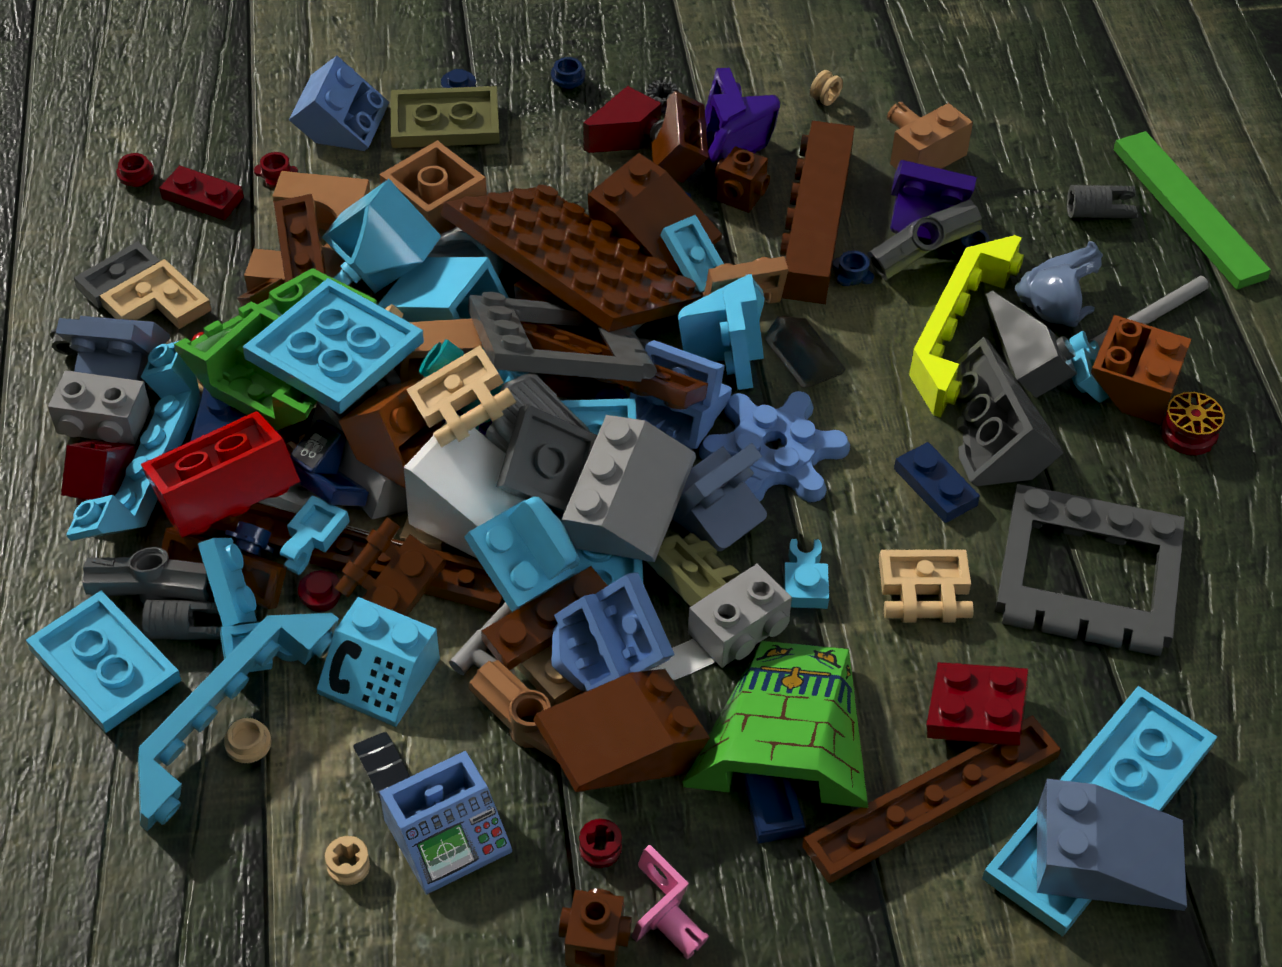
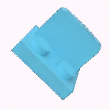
M748 274L685 306L678 314L683 351L714 362L725 360L727 375L735 374L737 390L753 388L750 361L764 359L759 320L765 298L762 288L753 279L752 274Z
M533 496L528 500L525 499L469 531L464 536L512 612L577 574L574 568L578 566L580 558L563 523L540 497Z

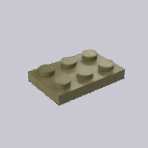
M497 86L391 90L392 148L427 147L437 140L444 146L500 144Z

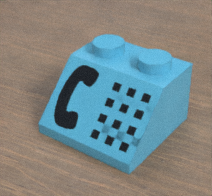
M357 597L334 631L317 686V694L396 727L440 660L437 629Z

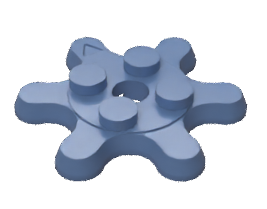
M797 391L791 393L785 400L784 405L778 409L770 405L756 406L748 396L737 393L729 398L727 405L724 407V414L733 422L735 430L728 434L706 436L699 445L698 453L700 458L704 460L724 446L731 457H733L753 443L762 457L750 467L754 474L745 483L759 502L764 498L768 488L778 484L791 487L798 497L804 501L817 502L825 497L827 488L824 479L816 472L814 466L823 459L837 460L846 457L850 451V443L846 434L839 430L821 431L815 429L814 424L808 420L813 413V403L809 395L804 392ZM780 438L781 444L785 447L775 450L770 449L765 444L771 441L776 442Z

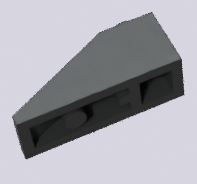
M994 291L986 294L1016 380L1035 398L1077 375L1072 362V358L1076 354L1065 336L1058 338L1046 325Z

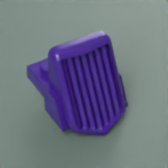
M716 68L705 108L709 158L704 163L708 173L715 172L719 160L726 158L735 146L752 153L765 148L776 128L780 101L776 95L742 97L741 86L738 82H735L730 68Z
M900 160L894 175L891 195L896 196L890 225L891 231L897 234L915 220L969 200L974 192L977 177ZM919 226L917 231L918 239L930 242L931 236L928 229Z

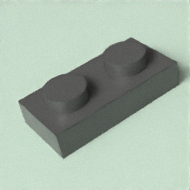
M137 241L75 276L76 288L99 309L102 307L101 294L155 265L160 260Z

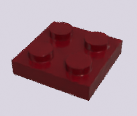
M938 662L926 724L927 738L1020 746L1028 689V668Z

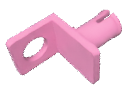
M648 845L642 852L638 866L666 895L637 922L631 937L637 942L650 929L655 930L658 928L684 954L683 956L689 959L694 955V950L698 951L704 945L709 935L704 933L678 907L689 883L651 845ZM654 865L664 873L667 879L659 874Z

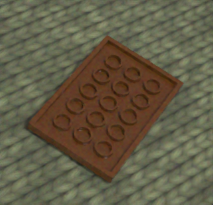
M538 185L528 189L515 188L509 192H490L488 195L477 197L465 196L462 199L444 202L441 212L442 217L608 332L678 315L682 308L703 298L702 293L695 289L696 283L693 280L677 275L667 268V264L663 260L646 256L639 251L640 247L636 242L618 237L611 232L612 228L610 225L591 219L584 213L583 207L567 202L558 196L556 189L550 186Z

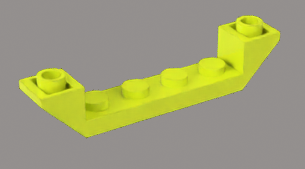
M1013 235L965 249L914 347L909 376L934 416L941 418L947 404H955L962 382L956 380L959 364L942 358L945 345L942 344L944 340L949 342L952 340L958 320L955 318L957 315L964 316L971 295L968 294L970 290L976 291L980 281L1004 289L1010 275H1018L1024 259V254L1018 253L1022 237Z

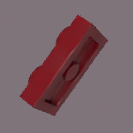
M181 165L159 187L162 199L225 220L244 198L242 186Z

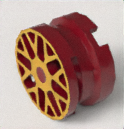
M1183 392L1174 396L1168 403L1160 432L1164 442L1173 450L1191 456L1202 455L1211 451L1212 446L1217 443L1219 432L1224 424L1225 414L1219 403L1206 394ZM1191 397L1196 398L1197 404L1191 403ZM1209 403L1212 404L1209 408L1204 407Z

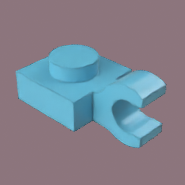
M312 495L287 525L292 538L283 545L280 551L281 556L288 558L284 564L287 566V570L299 575L307 567L314 548L326 552L349 524L348 511L335 505H330L326 501Z

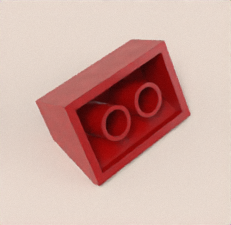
M258 411L141 464L167 517L181 538L188 535L201 534L208 530L213 523L228 516L241 515L248 511L251 505L266 498L281 496L291 486L300 482L284 439Z

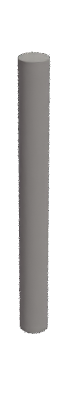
M1199 276L1127 319L1147 325L1208 289L1209 283L1204 276ZM1108 330L1089 340V343L1095 340L1099 348H1101Z

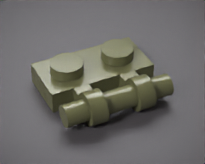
M694 533L688 534L684 539L678 534L664 538L655 562L647 561L657 574L690 606H693L741 574L733 565H726L716 556L717 550L707 540L701 541Z

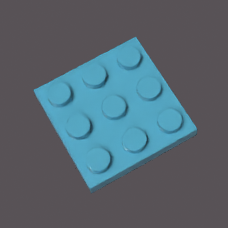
M327 278L243 346V352L246 360L341 414L424 342L422 329Z

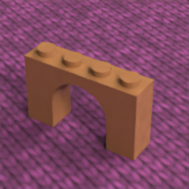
M281 171L272 197L274 203L275 201L312 194L315 201L319 228L328 230L341 212L370 192L369 179ZM327 243L322 246L326 275L334 278L342 270L340 266L345 261ZM253 249L244 275L247 292L269 279L282 278L285 283L281 251Z

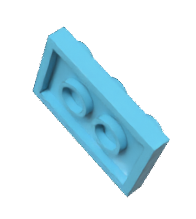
M102 590L26 639L29 650L105 733L182 681L179 670Z

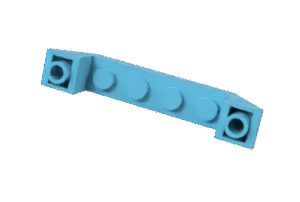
M177 342L160 344L150 352L148 363L141 378L156 392L161 400L156 404L154 408L155 413L150 424L140 438L141 443L132 462L126 468V476L118 493L115 496L109 495L81 502L74 511V519L66 534L71 541L146 527L158 498L141 464L182 446L201 401L197 377L175 351L174 344Z
M333 613L267 615L139 746L140 826L148 831L157 821L161 825L165 824L181 806V802L178 799L181 794L182 783L160 766V764L163 763L168 766L181 754L186 746L182 741L194 729L201 732L212 722L218 713L215 707L226 696L230 699L236 697L249 681V677L246 675L257 663L264 667L280 648L278 644L304 665L314 655L322 658L329 651L339 620L338 617Z

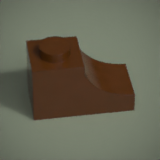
M675 90L667 98L666 114L662 127L656 139L652 142V159L655 164L666 170L673 179L683 183L709 158L705 106L703 103Z

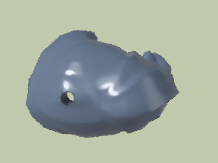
M1089 241L1084 248L1045 261L1031 271L1026 272L1015 285L1020 301L1026 303L1028 308L1034 309L1040 318L1047 323L1076 328L1085 316L1094 312L1093 306L1082 308V293L1079 280L1088 274H1097L1099 272L1103 254L1094 242Z

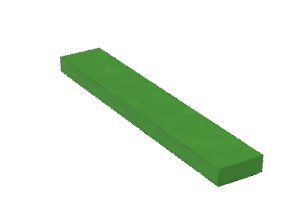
M1146 131L1115 141L1113 150L1236 290L1268 279L1271 269Z

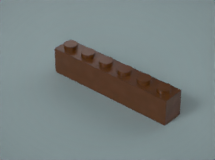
M812 120L809 135L802 134L799 156H804L805 159H797L795 180H799L800 183L793 182L790 205L796 206L795 208L788 207L785 230H791L790 234L783 233L780 255L786 256L785 260L788 266V274L782 294L783 299L826 304L855 126Z

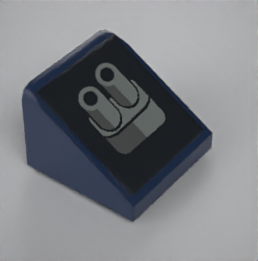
M317 420L293 450L290 457L292 461L309 472L337 474L346 436L343 431L328 422Z

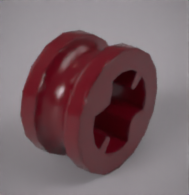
M601 818L591 820L583 826L579 835V851L585 863L596 868H605L616 863L622 851V835L618 826L610 820ZM596 837H606L605 850L595 849Z

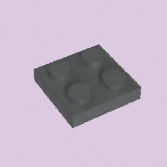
M529 404L521 406L496 487L526 500L533 496L540 497L552 511L564 515L597 435Z

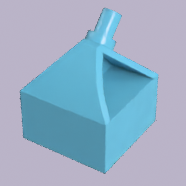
M388 179L341 212L322 238L345 261L340 266L342 270L334 279L346 285L351 284L353 281L357 283L362 279L374 293H377L421 264L441 238V235L393 182Z

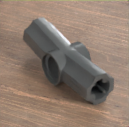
M969 199L913 221L906 228L869 251L870 263L884 280L891 278L928 252L982 230V217L978 207ZM919 226L925 227L930 232L931 239L928 245L923 244L918 239L917 231Z
M145 548L137 551L131 557L87 558L83 566L82 584L86 595L93 596L102 590L106 596H138V599L143 604H145L146 600H171L172 598L193 601H215L204 563L171 560L166 550L162 548Z

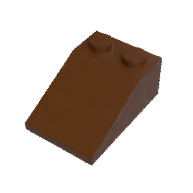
M640 153L587 194L589 217L591 219L607 223L611 226L612 233L620 238L636 242L640 247V252L648 257L663 260L667 264V268L677 275H680L682 272L660 236L663 228L696 215L713 245L722 239V233L669 173Z
M666 669L628 673L538 712L533 718L575 792L687 774L710 739Z

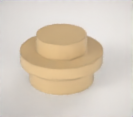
M242 718L235 721L229 727L224 738V746L228 756L239 763H252L260 760L268 753L272 742L268 728L253 718Z

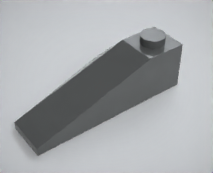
M983 337L955 362L959 364L956 380L962 382L957 398L961 401L962 416L957 418V427L963 432V445L958 447L959 459L973 485L983 486L1033 480L1063 454L1050 427L989 340Z

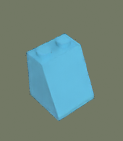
M426 257L421 264L397 280L379 302L378 306L385 309L393 304L404 313L402 319L408 322L471 319L468 312L470 295L482 296L483 292H497L503 294L506 298L509 297L488 257Z

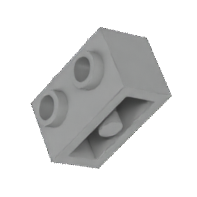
M66 370L48 405L56 434L133 445L136 444L151 409L144 381Z
M755 564L689 607L688 634L721 667H724L734 659L741 660L751 653L755 645L768 636L775 637L787 627L790 621L792 597L758 564Z

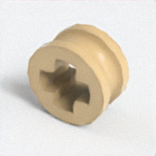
M828 70L821 71L811 85L810 96L815 100L820 99L821 103L826 106L831 105L838 98L842 90L843 79L837 75L833 76L832 72Z
M354 836L339 837L332 841L326 849L325 862L328 875L337 884L345 886L354 885L367 876L370 869L367 846L359 838ZM344 855L350 859L355 856L356 864L351 866L348 863H343L340 866L339 857Z

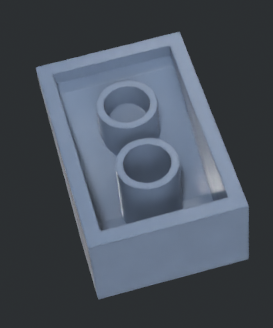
M1047 779L1037 807V893L1185 911L1187 896L1183 820L1096 784Z

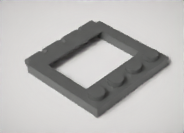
M483 292L482 296L470 295L468 312L484 350L496 370L639 382L642 379H651L657 373L656 366L631 327L608 332L569 304L510 299L497 292ZM520 321L597 328L613 356L533 349Z
M1017 484L995 612L1003 613L1002 624L1033 630L1034 621H1041V632L1072 639L1077 638L1079 629L1085 630L1086 642L1121 648L1122 640L1128 639L1129 651L1160 657L1163 647L1169 648L1173 639L1185 517ZM1044 525L1059 527L1064 534L1082 537L1084 534L1091 533L1100 535L1105 542L1125 545L1127 542H1136L1143 544L1149 551L1157 552L1151 612L1023 586L1032 527L1040 529Z

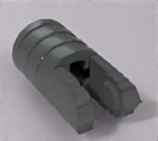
M1071 185L1067 195L1068 216L1070 218L1102 219L1138 218L1136 206L1112 204V200H1127L1136 196L1135 186Z
M146 600L143 609V634L148 639L221 640V628L218 626L194 627L195 614L219 615L216 602Z

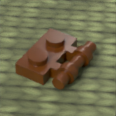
M387 517L377 531L372 529L366 537L367 545L354 562L348 561L342 569L343 577L334 588L349 598L360 584L368 590L363 599L408 616L448 561L411 534L398 547L391 540L401 527ZM383 552L391 560L377 579H375L368 571Z

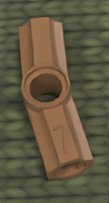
M499 660L494 662L488 661L477 670L476 675L469 682V690L509 728L510 736L517 745L524 748L535 747L558 762L535 722L521 720V718L526 716L535 717L536 713L550 708L551 705L548 698L539 691L528 689Z

